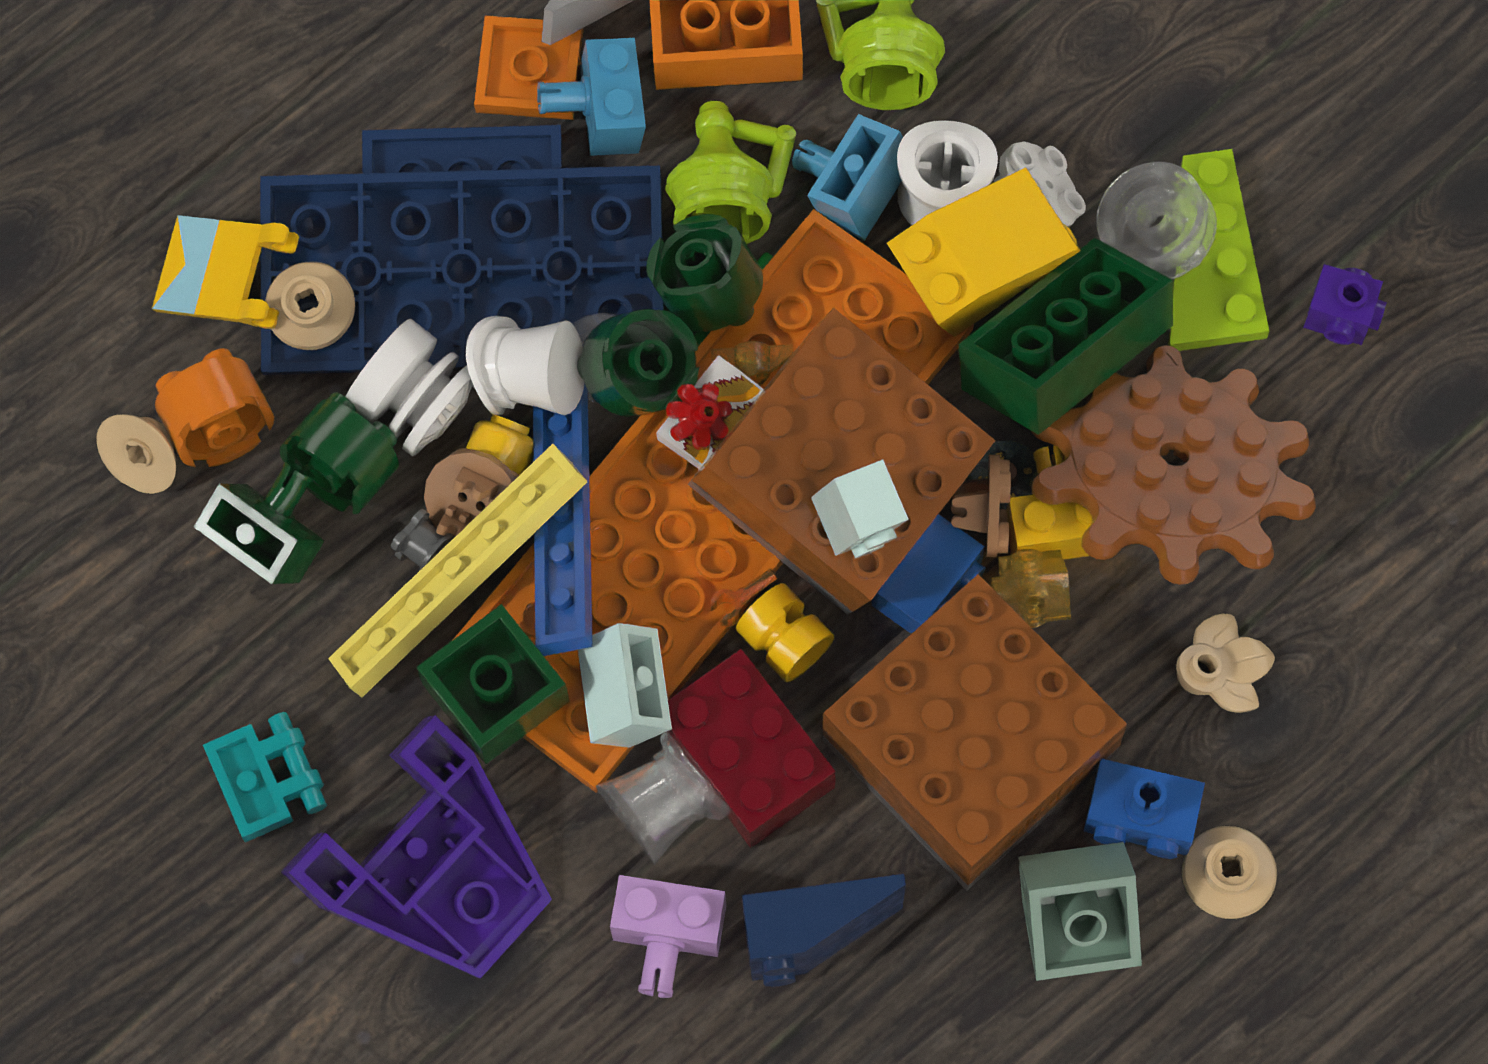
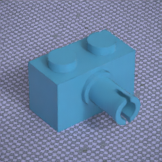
M635 38L586 40L580 63L581 81L538 82L537 102L541 103L538 105L539 113L583 111V115L586 117L590 156L639 153L646 124Z
M858 114L835 152L814 144L808 139L800 142V148L807 150V154L796 149L792 164L796 170L818 177L807 195L815 210L853 237L865 241L902 181L897 166V152L903 136L899 130Z

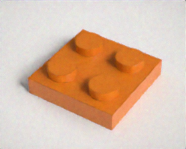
M485 16L474 101L476 113L574 120V111L540 114L538 105L541 103L537 102L538 82L578 81L583 28L552 45H548L542 42L543 20Z

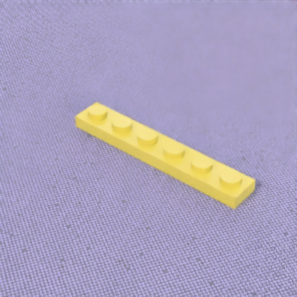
M554 444L547 448L328 658L351 690L360 697L367 694L588 482L560 449Z

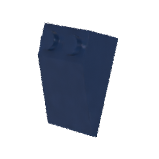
M904 874L742 895L743 918L752 981L763 980L764 986L768 987L794 983L796 981L795 975L806 974L903 908L906 885Z

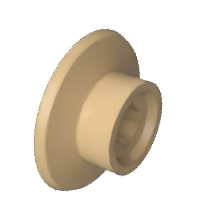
M302 262L282 271L270 285L265 302L269 304V308H275L279 311L277 324L274 329H271L273 333L285 344L302 350H317L335 343L350 327L355 312V297L347 279L335 268L320 262ZM310 294H315L319 303L317 308L313 307L306 312H302L298 304L300 298L303 299L310 296Z
M129 414L114 415L102 422L97 432V447L103 463L115 478L142 493H159L170 487L176 475V457L174 445L162 423L150 417H138Z
M1220 826L1203 832L1193 840L1188 854L1184 855L1182 879L1188 895L1202 910L1216 917L1237 919L1257 912L1268 902L1276 886L1277 868L1270 849L1257 835L1240 827ZM1234 860L1239 864L1240 877L1237 875L1227 878L1222 874L1221 862H1233Z

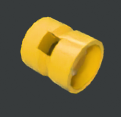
M780 583L765 592L746 610L736 625V631L754 650H766V662L785 682H790L806 672L819 660L832 644L834 634L816 615L805 616L803 614L804 603L786 584Z

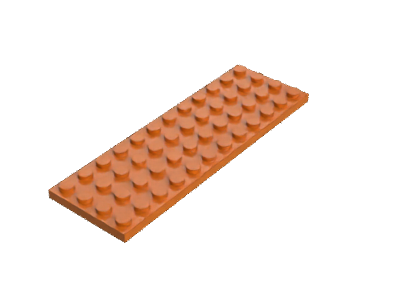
M813 209L762 270L763 286L760 296L753 306L754 313L750 320L740 326L729 325L722 329L711 331L698 346V351H695L696 368L699 367L697 381L719 355L765 389L810 331L835 308L928 385L958 349L959 344L971 333L974 324L955 337L936 323L910 279L903 271ZM665 409L642 414L589 476L592 635L617 623L657 628L667 698L669 700L681 690L783 562L688 485L698 472V468L657 440L656 432L668 418ZM534 543L456 637L502 604L535 645ZM578 650L544 656L565 682L570 702L524 735L523 738L597 793L634 746L628 748L590 743Z

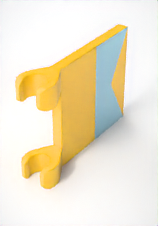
M177 215L152 309L160 313L240 322L260 328L274 329L277 324L279 311L275 308H269V304L263 300L248 299L261 248L264 247L283 253H294L298 245L299 235L295 232H289V228L281 223L261 225Z

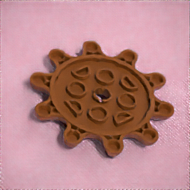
M1160 346L1149 355L1146 362V374L1136 377H1125L1115 372L1085 397L1086 405L1070 409L1039 435L1031 431L1036 438L1057 446L1063 452L1065 458L1063 463L1043 469L1034 478L1032 492L1043 503L1049 505L1076 503L1089 511L1092 516V523L1085 530L1081 539L1084 551L1095 559L1106 560L1113 558L1127 545L1141 544L1147 546L1157 554L1161 575L1174 584L1183 585L1194 581L1199 571V556L1210 549L1227 551L1239 563L1250 569L1267 567L1272 562L1274 550L1270 538L1260 526L1261 522L1271 516H1283L1292 520H1305L1312 516L1316 508V500L1312 489L1301 482L1287 477L1279 469L1283 461L1297 458L1307 452L1310 441L1305 426L1297 421L1269 422L1254 414L1250 409V405L1259 394V385L1257 378L1251 371L1235 369L1224 379L1212 383L1202 378H1192L1184 369L1180 352L1172 346ZM1169 450H1174L1173 455L1181 458L1185 464L1181 466L1169 465L1161 456L1167 455Z

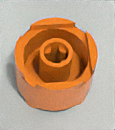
M228 349L214 350L207 354L201 362L183 371L169 372L163 375L156 383V389L159 393L155 401L156 412L180 459L188 466L196 467L193 460H206L209 467L231 462L250 452L261 442L258 433L265 424L269 431L274 424V414L249 366L244 360L233 357Z

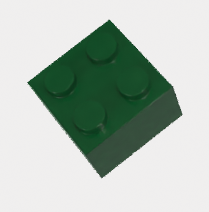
M502 604L416 667L423 686L485 765L570 702L565 682Z

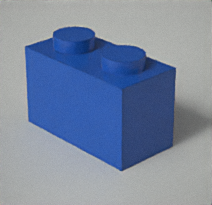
M938 514L873 597L871 606L912 634L976 575L979 574L982 577L986 567L981 565L985 546L961 529L953 527L951 522Z

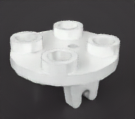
M1025 141L1012 144L1000 157V175L994 179V182L1026 167L1062 223L1070 227L1085 212L1086 205L1081 195L1076 192L1075 186L1066 172L1067 161L1064 155L1053 146H1047L1045 149H1042L1038 145Z

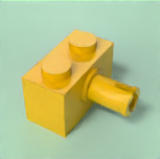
M1053 446L1054 454L1051 455L1052 465L1056 466L1063 463L1065 458L1063 452L1057 446ZM1048 447L1038 449L1033 453L1038 474L1043 469L1052 466ZM1034 495L1010 498V503L1007 505L1013 566L1089 556L1081 545V539L1085 530L1092 523V516L1082 505L1076 503L1049 505L1041 502Z

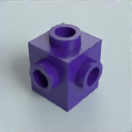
M1324 264L1303 328L1322 333L1326 339L1337 344L1349 345L1355 343L1362 345L1368 329L1378 331L1387 302L1379 300L1378 297L1383 281L1373 279L1369 273L1357 268H1345L1343 270Z

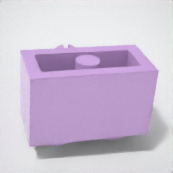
M619 875L610 929L613 941L647 946L641 984L638 987L640 993L653 996L656 976L660 974L657 992H659L658 997L670 998L673 996L672 988L678 952L718 957L726 911L725 891Z

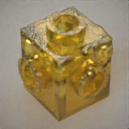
M1023 549L1013 553L1011 556L998 557L1000 576L991 577V587L1031 628L1042 626L1050 621L1071 619L1068 571L1060 549L1043 552L1035 549Z

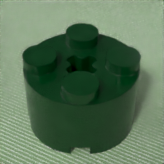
M700 214L688 217L673 226L676 232L665 242H663L661 237L656 241L647 259L648 277L668 310L685 322L692 332L714 331L729 325L740 326L750 320L754 313L753 306L762 290L763 273L741 233L736 227L729 224L726 218L715 214Z
M640 309L607 318L598 324L589 334L584 344L582 355L578 359L577 369L581 378L584 379L591 396L606 410L624 417L665 410L669 402H682L677 394V390L681 385H696L699 367L696 368L695 351H698L697 342L690 328L675 314L664 310Z
M337 392L332 393L328 399L321 400L283 442L279 449L283 462L285 460L294 461L305 467L304 474L306 470L314 474V480L307 487L310 493L328 506L344 512L348 506H352V515L359 514L399 467L398 457L392 448L397 443L395 434L381 422L374 421L372 424L357 413L355 406L349 399Z

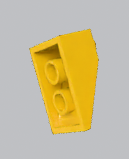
M1026 167L929 213L887 242L936 323L954 337L1080 252L1079 247Z

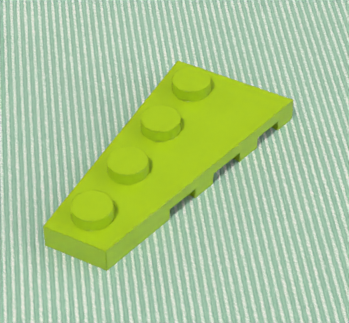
M1232 149L1184 155L1180 171L1178 225L1174 257L1173 326L1170 328L1168 346L1182 351L1267 339L1269 327Z

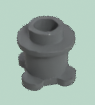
M424 509L419 510L412 517L409 524L395 536L391 543V548L396 551L395 557L401 561L408 557L420 567L419 571L455 537L451 533L445 536L437 534V528L433 526L432 521L429 519L430 514Z

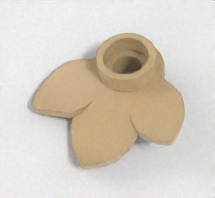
M1218 614L1204 620L1196 628L1193 645L1187 647L1177 660V678L1186 691L1195 695H1210L1222 709L1235 713L1248 712L1259 707L1258 697L1252 683L1258 681L1269 672L1273 666L1275 656L1261 641L1250 637L1239 638L1238 626L1233 615ZM1198 662L1204 664L1209 669L1210 674L1201 671L1198 667Z

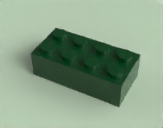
M1093 238L1080 249V252L1051 271L959 344L961 389L1039 435L1173 326V280L1099 239Z

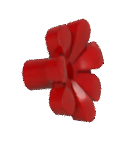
M705 383L700 393L692 384L681 385L677 390V394L682 402L672 401L666 407L667 416L679 421V423L671 428L670 434L678 442L685 440L688 436H692V446L694 449L705 450L710 444L711 436L713 439L721 441L728 434L729 429L722 419L732 414V406L728 401H717L719 388L714 384Z

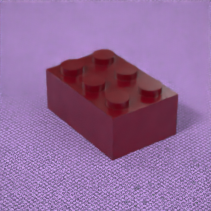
M742 649L668 700L672 729L664 732L665 736L750 848L835 788L836 771Z

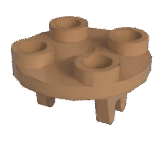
M467 448L458 449L438 462L426 480L424 493L427 512L430 514V520L437 528L436 533L442 536L451 533L456 537L519 475L511 471L493 455ZM462 492L467 495V499L462 496ZM480 501L485 504V508L480 505Z
M989 454L988 478L964 481L954 493L957 495L953 496L951 505L952 513L957 514L951 519L953 527L986 533V557H997V553H1008L1009 542L1007 509H999L1000 503H1010V461L1008 459H1000V455Z

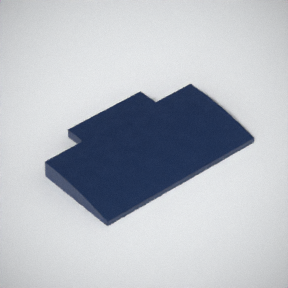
M561 125L362 130L363 173L260 176L261 225L281 223L289 228V232H295L299 235L298 245L294 253H283L264 247L261 248V300L265 301L270 285L282 271L302 262H320L335 268L347 279L355 297V312L350 327L339 340L321 349L302 350L291 347L282 342L271 329L261 328V373L263 375L361 372L383 343L407 319L414 320L437 339L434 351L428 362L434 366L444 356L454 352L459 356V359L453 370H462L467 365L466 344L471 330L482 319L490 316L511 318L520 329L540 327L566 320L574 325L582 342V347H584L592 330L607 318L640 309L664 310V302L647 274V259L650 250L660 237L663 240L662 176L660 165L562 168ZM310 294V296L303 299L300 298L298 301L302 312H306L313 307L317 308L319 304L315 294Z

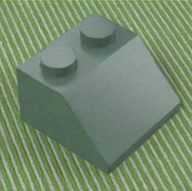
M1124 842L1018 857L1022 903L1036 981L1142 966L1136 875Z

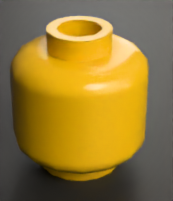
M493 414L490 421L482 420L476 423L466 447L470 450L493 455L518 475L529 467L534 455L533 439L528 436L530 428Z

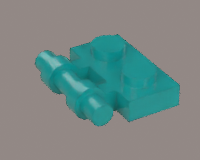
M286 712L278 713L268 719L274 736L260 742L252 724H249L203 744L245 843L293 822L294 820L286 804L288 801L301 798L308 814L317 813L327 806L320 790L324 786L318 770L311 769L303 751L306 742L301 730L293 728ZM276 757H283L292 777L277 783L268 761Z

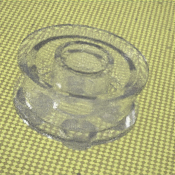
M1167 162L1144 163L1124 172L1108 187L1101 199L1097 212V229L1102 242L1170 279L1186 274L1202 262L1213 244L1217 228L1214 207L1194 177L1180 166ZM1164 215V218L1158 225L1149 227L1156 221L1158 216Z

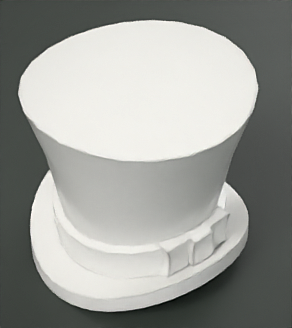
M932 121L911 129L902 138L897 152V166L902 180L897 192L898 204L906 220L913 225L929 213L990 185L994 179L998 163L997 151L992 140L978 128L956 121Z
M490 316L482 319L471 330L466 344L467 367L477 394L491 414L502 415L506 408L514 409L516 403H521L561 415H567L577 407L584 390L585 382L577 369L578 359L582 355L583 347L579 334L571 322L565 320L545 326L520 329L511 318Z

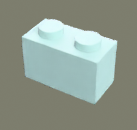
M883 459L833 479L811 497L836 556L852 550L855 558L874 552L884 547L885 543L896 539L897 535L894 529L909 520Z
M617 623L592 635L593 647L578 649L590 743L630 748L671 730L672 726L658 629Z

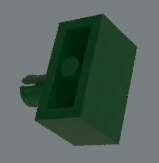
M285 460L282 470L266 497L248 484H218L195 523L194 528L269 583H300L325 541L297 521L292 513L315 476L309 470H306L305 474L302 473L305 469L304 466L291 460Z

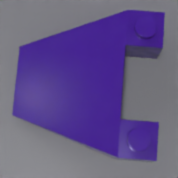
M436 715L425 717L389 755L427 792L370 854L358 864L327 833H316L281 873L319 908L481 979L549 904L552 898L475 753Z

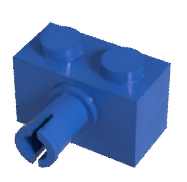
M1100 759L1083 832L1094 834V840L1102 844L1124 842L1125 844V842L1143 845L1146 846L1147 853L1161 858L1174 859L1177 858V854L1187 855L1193 842L1205 783Z

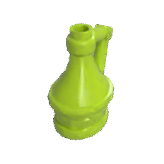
M816 0L829 53L833 60L842 61L845 65L840 78L844 93L852 101L868 108L902 110L919 105L932 95L938 84L935 69L945 54L944 40L932 25L915 16L911 7L914 0ZM879 2L877 9L871 16L859 20L844 32L839 13L874 5Z
M720 101L706 102L700 107L699 115L695 121L696 135L700 139L698 147L690 157L679 163L667 177L665 190L676 208L673 223L675 225L681 220L700 214L719 215L726 218L729 224L736 227L748 244L760 239L769 229L772 214L767 206L769 198H775L782 192L794 147L796 131L789 125H782L776 128L742 119L734 121L726 104ZM732 137L773 147L768 167L766 168V166L742 152L735 145Z

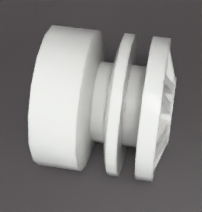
M407 319L390 335L369 360L345 397L352 402L357 413L370 423L379 419L389 409L394 412L395 416L389 425V429L395 434L396 438L409 426L413 427L402 449L411 456H415L431 441L438 439L455 420L467 403L473 383L467 365L452 380L449 378L459 359V356L454 352L444 356L434 366L428 362L434 351L437 339L414 320Z

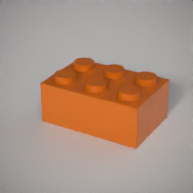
M650 0L656 90L803 80L799 0Z

